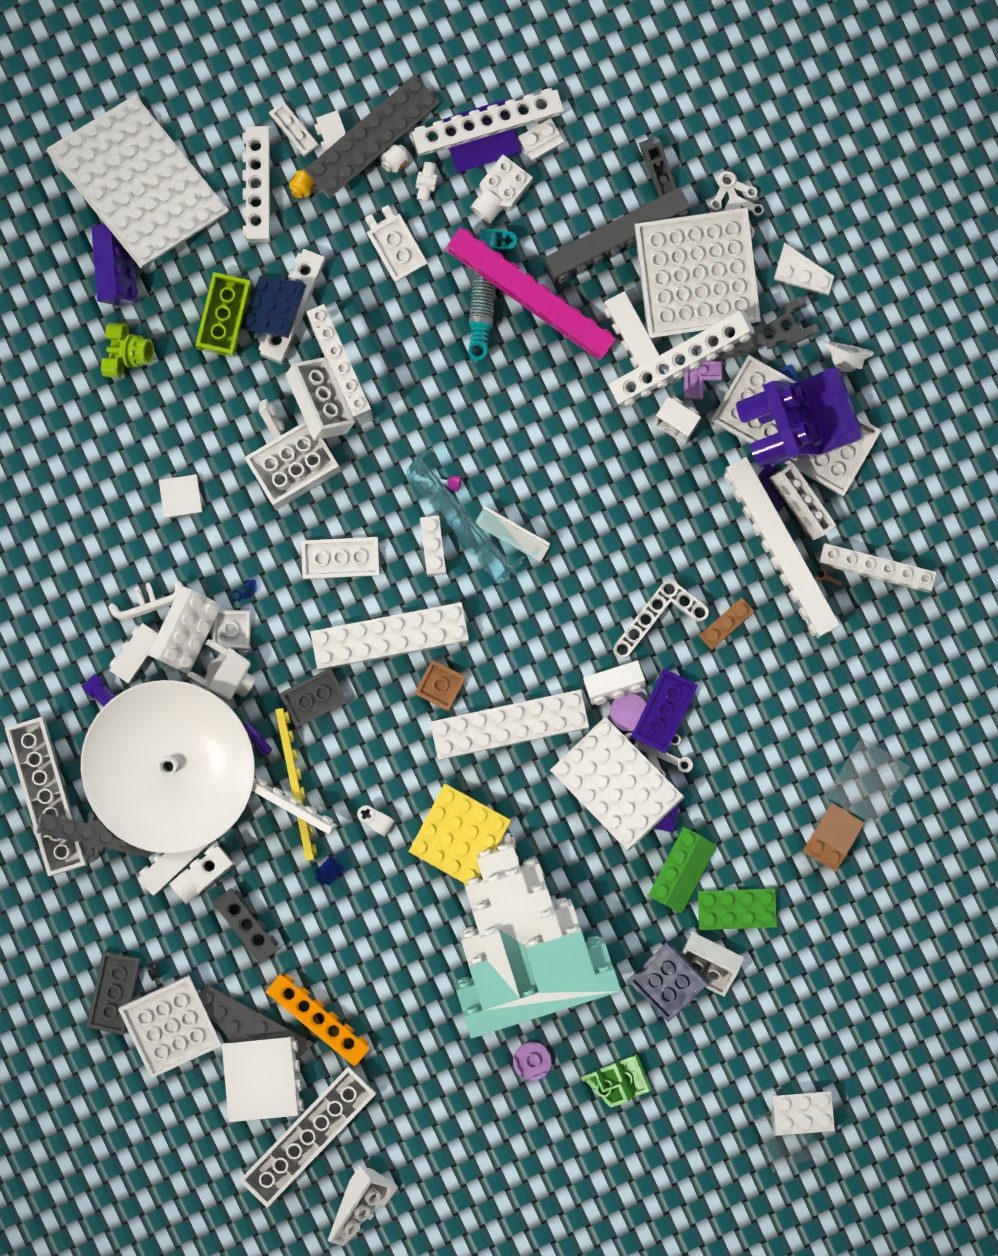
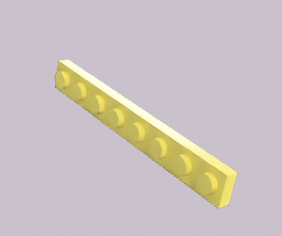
M283 708L276 709L292 794L304 806L305 791L304 787H300L299 780L302 779L300 768L296 769L295 761H298L296 749L292 750L291 742H294L293 732L288 730L287 723H290L289 713L285 712ZM297 817L306 861L315 860L314 855H317L316 845L311 843L310 838L313 836L312 826Z

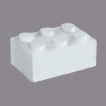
M668 396L656 414L653 425L686 445L697 428L701 417L698 416L699 412L695 409L684 407L682 405L683 402L678 398H670Z
M831 1092L770 1097L774 1136L835 1131Z

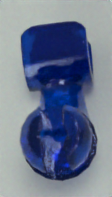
M247 580L246 590L242 593L239 590H233L232 594L238 593L240 597L232 601L240 602L253 596L257 591L256 580Z

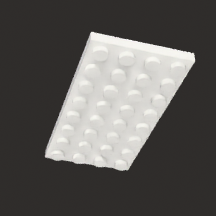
M748 355L711 422L749 444L778 433L779 430L775 420L766 424H760L758 418L747 423L741 422L736 403L763 392L762 385L768 382L796 383V381ZM857 417L864 435L862 440L813 459L795 458L784 463L786 465L794 463L800 473L844 497L881 430Z

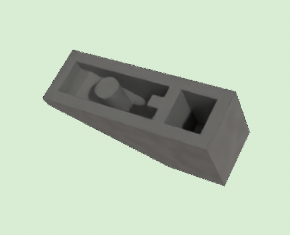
M655 136L638 143L658 196L661 197L676 189L661 141Z

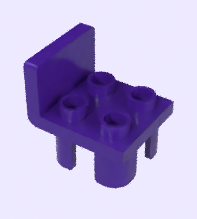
M838 368L828 369L796 383L768 382L762 385L763 392L736 403L738 416L743 423L757 418L760 424H766L773 420L776 422L779 430L778 433L755 441L750 445L753 457L760 467L768 465L774 467L795 458L813 459L864 438L841 371Z

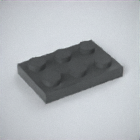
M331 668L279 693L296 728L348 703Z

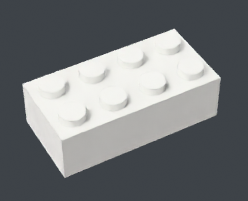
M327 358L293 363L286 373V377L313 440L347 434L355 422Z
M181 586L148 656L188 674L220 610L221 604L192 589Z

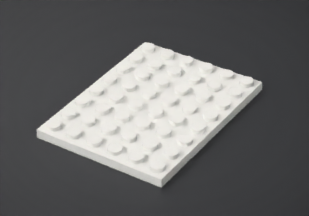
M136 95L49 146L46 150L140 268L148 265L229 212L228 208Z

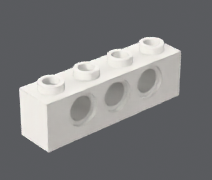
M794 463L783 467L770 477V480L812 541L824 536L837 526Z

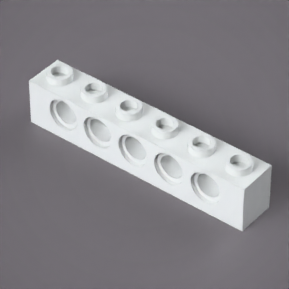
M269 126L246 127V132L242 134L243 144H246V151H243L242 154L243 163L246 162V170H243V181H246V188H243V200H246V207H243V218H246V226H243V237H246L248 243L270 242ZM254 144L261 145L258 151H253L251 147ZM255 162L261 163V167L257 170L251 168ZM254 181L261 182L259 188H252L251 184ZM255 199L261 201V205L258 207H253L251 203ZM254 218L261 219V223L258 226L251 224Z
M303 249L302 253H298L295 259L296 268L294 271H290L288 280L303 282L307 286L289 338L280 337L282 342L279 345L272 344V339L277 336L267 335L266 340H262L259 346L261 357L283 365L325 264V257ZM308 267L311 269V272L308 275H302L300 273L301 270Z
M826 543L822 546L818 564L927 593L932 591L936 576L934 571Z

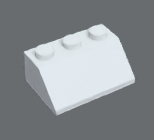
M691 932L681 951L682 956L709 982L705 988L723 997L735 979L744 957L694 932Z

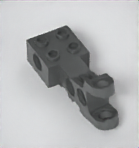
M800 297L787 303L785 314L768 324L752 326L755 334L751 335V339L743 343L738 342L730 351L718 353V357L714 361L750 355L756 352V349L766 346L767 350L775 349L774 346L776 344L785 343V346H792L817 334L820 330L816 322L803 330L802 328L798 329L792 314L807 307L804 298ZM787 322L791 325V329L788 331L783 330L781 324ZM734 328L729 330L728 335L730 338L735 335ZM770 330L773 332L774 337L768 339L764 336V332ZM717 337L712 340L713 347L718 345L719 340Z

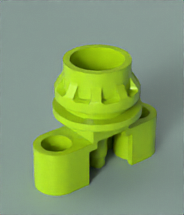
M109 322L107 324L105 338L110 339L111 344L110 347L106 348L109 358H102L101 373L103 377L121 378L125 365L128 368H133L152 362L154 346L150 339L129 334V328L126 323Z

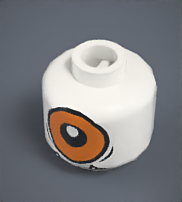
M391 145L381 155L382 167L388 172L398 173L409 163V152L402 145Z

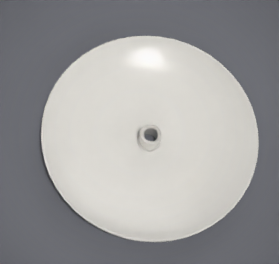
M160 680L142 683L114 697L93 720L82 748L81 777L83 787L97 817L120 839L135 847L157 853H182L195 850L222 836L238 820L245 809L254 782L255 764L253 749L249 736L238 716L224 701L210 691L181 681ZM170 761L173 764V770L166 769L164 763Z

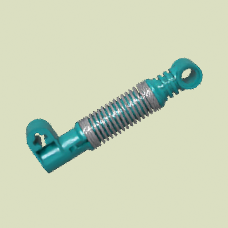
M494 229L480 230L479 240L486 242L489 246L488 248L492 251L506 254L515 251L517 237L513 232ZM498 236H502L501 247H497ZM506 239H510L511 243L509 246L505 245ZM474 271L473 294L471 295L472 304L470 305L471 314L469 315V327L472 332H470L471 341L469 342L468 353L471 361L482 363L487 358L488 343L486 342L489 341L488 333L493 325L492 317L494 316L493 307L495 306L496 286ZM480 348L483 350V354L475 356L472 353L473 350Z

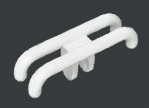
M175 581V592L172 595L156 600L150 582L146 583V590L150 598L149 603H145L141 589L137 586L134 589L140 606L126 611H119L118 607L111 603L109 610L115 618L122 621L172 605L183 584L180 581Z

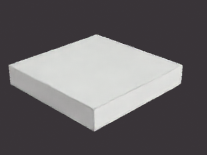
M197 474L159 480L164 518L203 513Z
M219 610L212 624L211 640L222 647L227 646L231 649L250 650L251 611Z

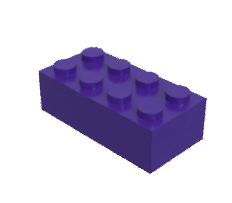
M105 223L91 226L97 301L115 306L137 303L138 290L136 287L134 259Z

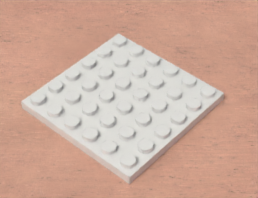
M748 208L634 224L649 338L706 330L739 311L746 313L750 323L761 322Z

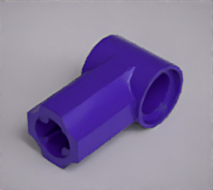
M95 673L81 686L90 697L95 698L103 707L116 697Z

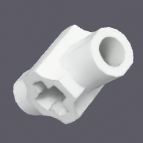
M424 162L423 171L418 173L416 189H419L417 194V200L429 202L430 193L435 191L438 176L434 175L436 164Z

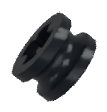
M152 962L151 966L146 965L147 972L152 981H155L156 977L161 978L160 971L155 962Z

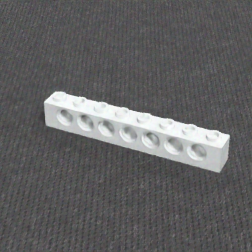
M552 88L541 91V94L536 96L528 94L519 101H516V99L508 100L505 102V105L499 107L498 104L487 107V110L482 112L480 110L471 111L465 117H462V115L454 116L451 118V121L445 123L441 120L434 122L433 126L428 128L425 126L417 127L412 132V139L417 155L421 157L563 115L564 110L558 90L552 91ZM542 101L546 104V108L540 110L537 108L536 103ZM520 107H526L528 109V113L526 115H521L518 112V109ZM507 112L510 115V119L502 120L500 114ZM488 117L492 120V124L486 126L482 123V119ZM472 123L474 129L467 131L464 129V124ZM448 128H453L456 134L448 136L445 131ZM434 133L438 136V139L435 142H431L427 136Z
M739 311L608 385L618 405L628 407L634 404L637 398H644L652 394V390L658 387L660 389L669 384L668 381L673 378L675 380L685 375L684 372L699 368L702 362L714 360L718 357V353L732 350L738 342L748 341L751 339V335L755 334V331L746 313ZM734 328L735 335L730 338L728 335L729 330ZM717 337L719 340L718 345L713 347L712 340ZM701 346L702 353L696 356L695 351ZM681 356H685L686 359L683 365L679 364ZM665 365L669 366L667 374H663V367ZM649 374H652V381L650 383H647V376ZM635 383L636 390L631 392L630 386Z

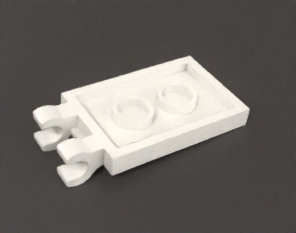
M387 205L382 208V212L386 217L385 220L377 224L371 214L365 217V221L371 229L367 232L368 237L393 281L397 282L428 263L401 215L394 216Z

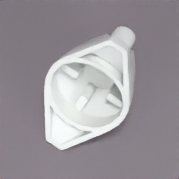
M829 341L824 343L831 351L835 367L843 372H851L856 368L862 369L864 360L874 354L872 350Z

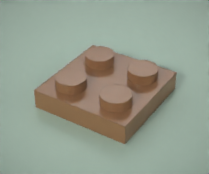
M431 660L414 694L449 711L466 677Z

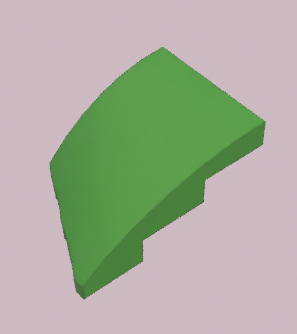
M637 1054L581 1076V1080L588 1083L594 1089V1092L602 1097L604 1102L610 1107L626 1103L631 1098L652 1090Z

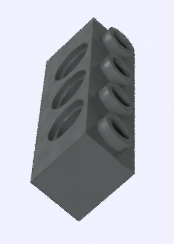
M230 888L212 903L258 963L261 964L279 950L277 947L279 943L273 935L269 937L265 932L267 929L265 924L261 920L257 921L253 916L255 912L249 904L247 906L244 905L241 901L243 899L241 893L237 889L234 891ZM233 904H238L241 908L238 915H233L230 911ZM246 919L252 922V928L248 931L242 927V923ZM258 934L264 937V943L261 946H257L254 943V938Z

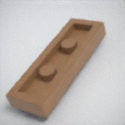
M740 598L705 629L699 637L712 650L751 616L754 610L743 598Z

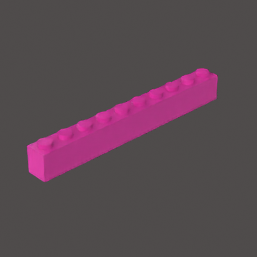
M458 229L444 249L593 357L598 360L604 357L615 340L610 331L601 329L597 326L596 321L589 317H584L578 308L570 307L566 304L564 298L559 295L555 296L547 286L535 282V278L532 275L521 272L518 265L513 262L509 263L501 253L489 249L486 242L475 239L469 230Z

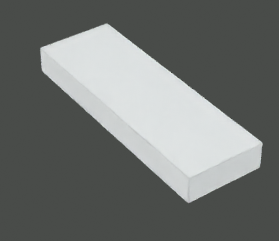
M284 101L269 112V115L303 157H306L319 146Z

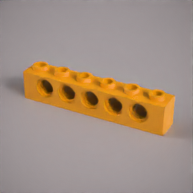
M287 973L285 975L280 974L266 990V993L355 1067L369 1051L370 1047L367 1046L369 1042L362 1036L359 1038L353 1034L355 1030L347 1023L343 1026L338 1021L339 1017L334 1012L330 1011L328 1013L323 1009L325 1005L317 998L312 1000L308 996L310 992L304 987L300 986L298 988L294 985L295 980ZM287 988H291L295 992V996L292 999H287L284 996ZM303 1000L307 1001L310 1005L307 1012H303L299 1008V1004ZM321 1013L324 1015L325 1020L322 1024L315 1023V1014ZM333 1025L337 1026L340 1031L336 1037L329 1034V1028ZM346 1038L353 1039L354 1047L352 1049L344 1047V1040Z

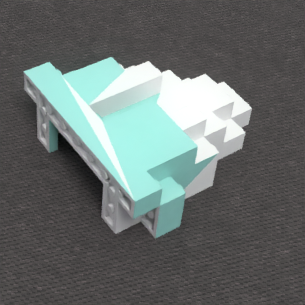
M505 843L497 846L498 849L490 851V849L480 851L476 859L482 878L474 877L468 879V883L464 884L477 928L468 927L462 930L463 933H460V939L472 978L469 979L467 976L458 979V982L455 983V988L471 1039L621 991L603 937L593 936L585 942L571 899L560 898L555 901V904H552L539 862H534V859L523 862V865L520 866L513 844Z

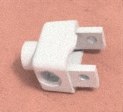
M208 639L205 644L218 651L219 655L214 660H211L207 666L205 679L191 671L188 672L187 676L200 683L201 688L225 700H230L234 693L245 697L255 681V677L247 673L251 665L250 661L227 646L222 647Z

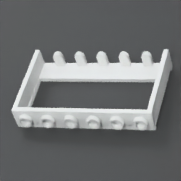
M323 304L307 311L312 330L324 356L329 362L353 417L355 426L358 427L374 420L369 403L325 305Z

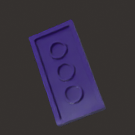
M664 668L631 737L666 754L698 685Z

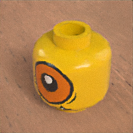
M303 169L296 171L289 183V187L295 197L306 198L312 194L316 184Z

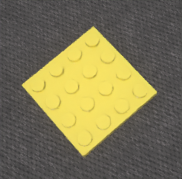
M444 784L409 852L463 883H468L467 880L474 877L481 879L482 875L476 856L479 855L480 851L490 849V851L497 850V846L500 845L512 820L455 788Z

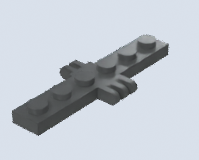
M93 811L89 812L87 823L41 813L39 816L36 833L83 843L82 848L86 849L85 857L87 858L90 857V853L93 851L92 859H97L98 852L102 853L103 848L146 858L150 857L151 851L135 847L120 839L100 821L97 815L96 819L93 820Z

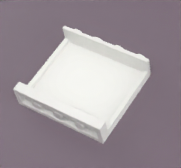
M294 1036L222 1044L229 1122L301 1115L304 1105L303 1100L299 1096L302 1084L301 1080H298L297 1072L300 1071L299 1060H296L295 1052H298L297 1040L294 1041Z

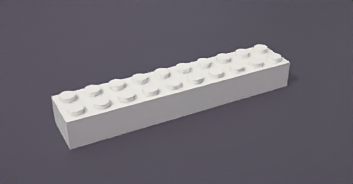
M747 457L726 467L724 478L729 486L732 485L735 489L733 494L737 502H742L744 506L742 511L747 519L751 518L754 533L756 536H761L763 540L761 545L766 553L770 552L772 556L770 561L775 570H780L781 575L779 577L783 585H788L790 588L789 596L793 603L797 602L800 606L798 610L803 620L807 619L810 624L807 628L812 637L816 635L818 639L837 629L840 624Z

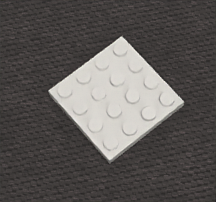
M190 975L118 1007L150 1078L222 1046Z

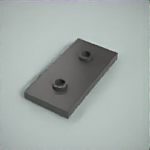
M105 951L102 952L86 1028L125 1035L127 1027L118 1007L133 1000L141 959Z

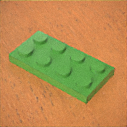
M775 889L697 891L699 930L777 927Z

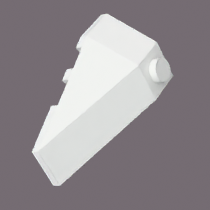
M359 1166L348 1183L328 1241L344 1246L360 1230V1225L365 1220H371L374 1217L373 1213L380 1206L384 1207L389 1202L398 1186L375 1170Z

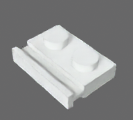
M551 118L518 136L531 162L564 144V140Z

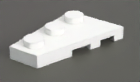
M784 243L774 280L829 295L834 276Z

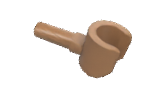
M818 569V571L824 573L822 578L815 576L818 581L826 580L840 587L842 582L828 576L824 569Z

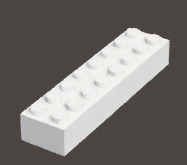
M462 602L310 631L318 671L469 642Z
M581 690L430 722L438 761L589 729Z
M39 717L6 727L5 731L47 875L51 877L88 866L82 843L36 833L41 813L75 820L45 718Z
M348 1066L239 1181L268 1208L377 1092Z

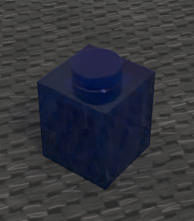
M330 856L314 872L317 875L315 879L322 886L325 884L330 886L345 869Z

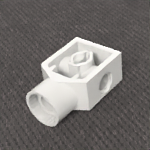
M502 155L479 184L481 194L470 206L471 210L481 219L491 224L501 210L510 212L533 183V177Z
M210 847L204 853L206 856L203 859H196L189 865L190 870L186 869L169 883L185 904H188L193 898L209 888L236 865L221 847ZM213 861L215 868L209 872L206 866L208 862Z

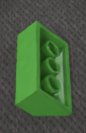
M683 827L648 897L682 914L717 845Z

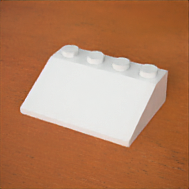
M306 422L301 423L244 457L275 510L341 472L339 465L323 439L313 440Z

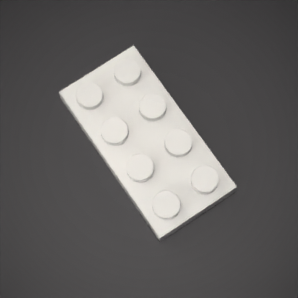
M378 537L301 541L303 579L380 576Z

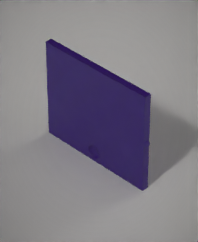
M503 99L457 115H462V117H465L469 115V112L474 110H480V112L487 110V107L491 105L498 104V107L505 105V101ZM502 112L500 114L502 120L510 119L509 113ZM451 116V117H448V118H445V119H442V120H443L444 123H445V122L451 121V118L454 117V116ZM485 117L482 119V123L489 126L492 124V120ZM465 123L464 129L472 131L474 125L472 123ZM448 128L445 131L448 136L456 134L453 128ZM514 129L448 148L457 174L498 161L502 155L510 157L522 153Z

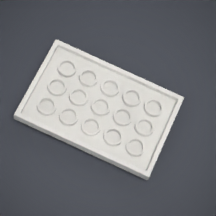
M606 717L550 769L628 851L684 798Z

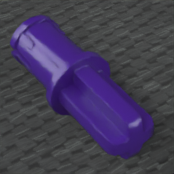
M250 721L243 725L251 745L254 744L264 757L269 755L273 750L263 739V734H259Z

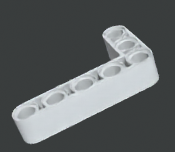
M672 580L665 581L617 641L613 653L618 659H626L670 603L698 623L706 620L709 612L708 608ZM666 585L673 586L674 593L671 595L666 594L664 587ZM687 597L690 601L689 605L682 606L679 603V599ZM659 600L662 602L663 607L656 610L653 608L652 602ZM698 608L703 609L705 616L703 618H697L694 614V611ZM648 615L651 618V623L648 625L642 624L640 621L641 616ZM636 630L639 633V638L636 640L630 639L629 632ZM618 646H626L627 653L620 655L617 652Z

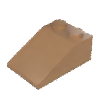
M831 802L801 852L831 871L836 872L864 822Z

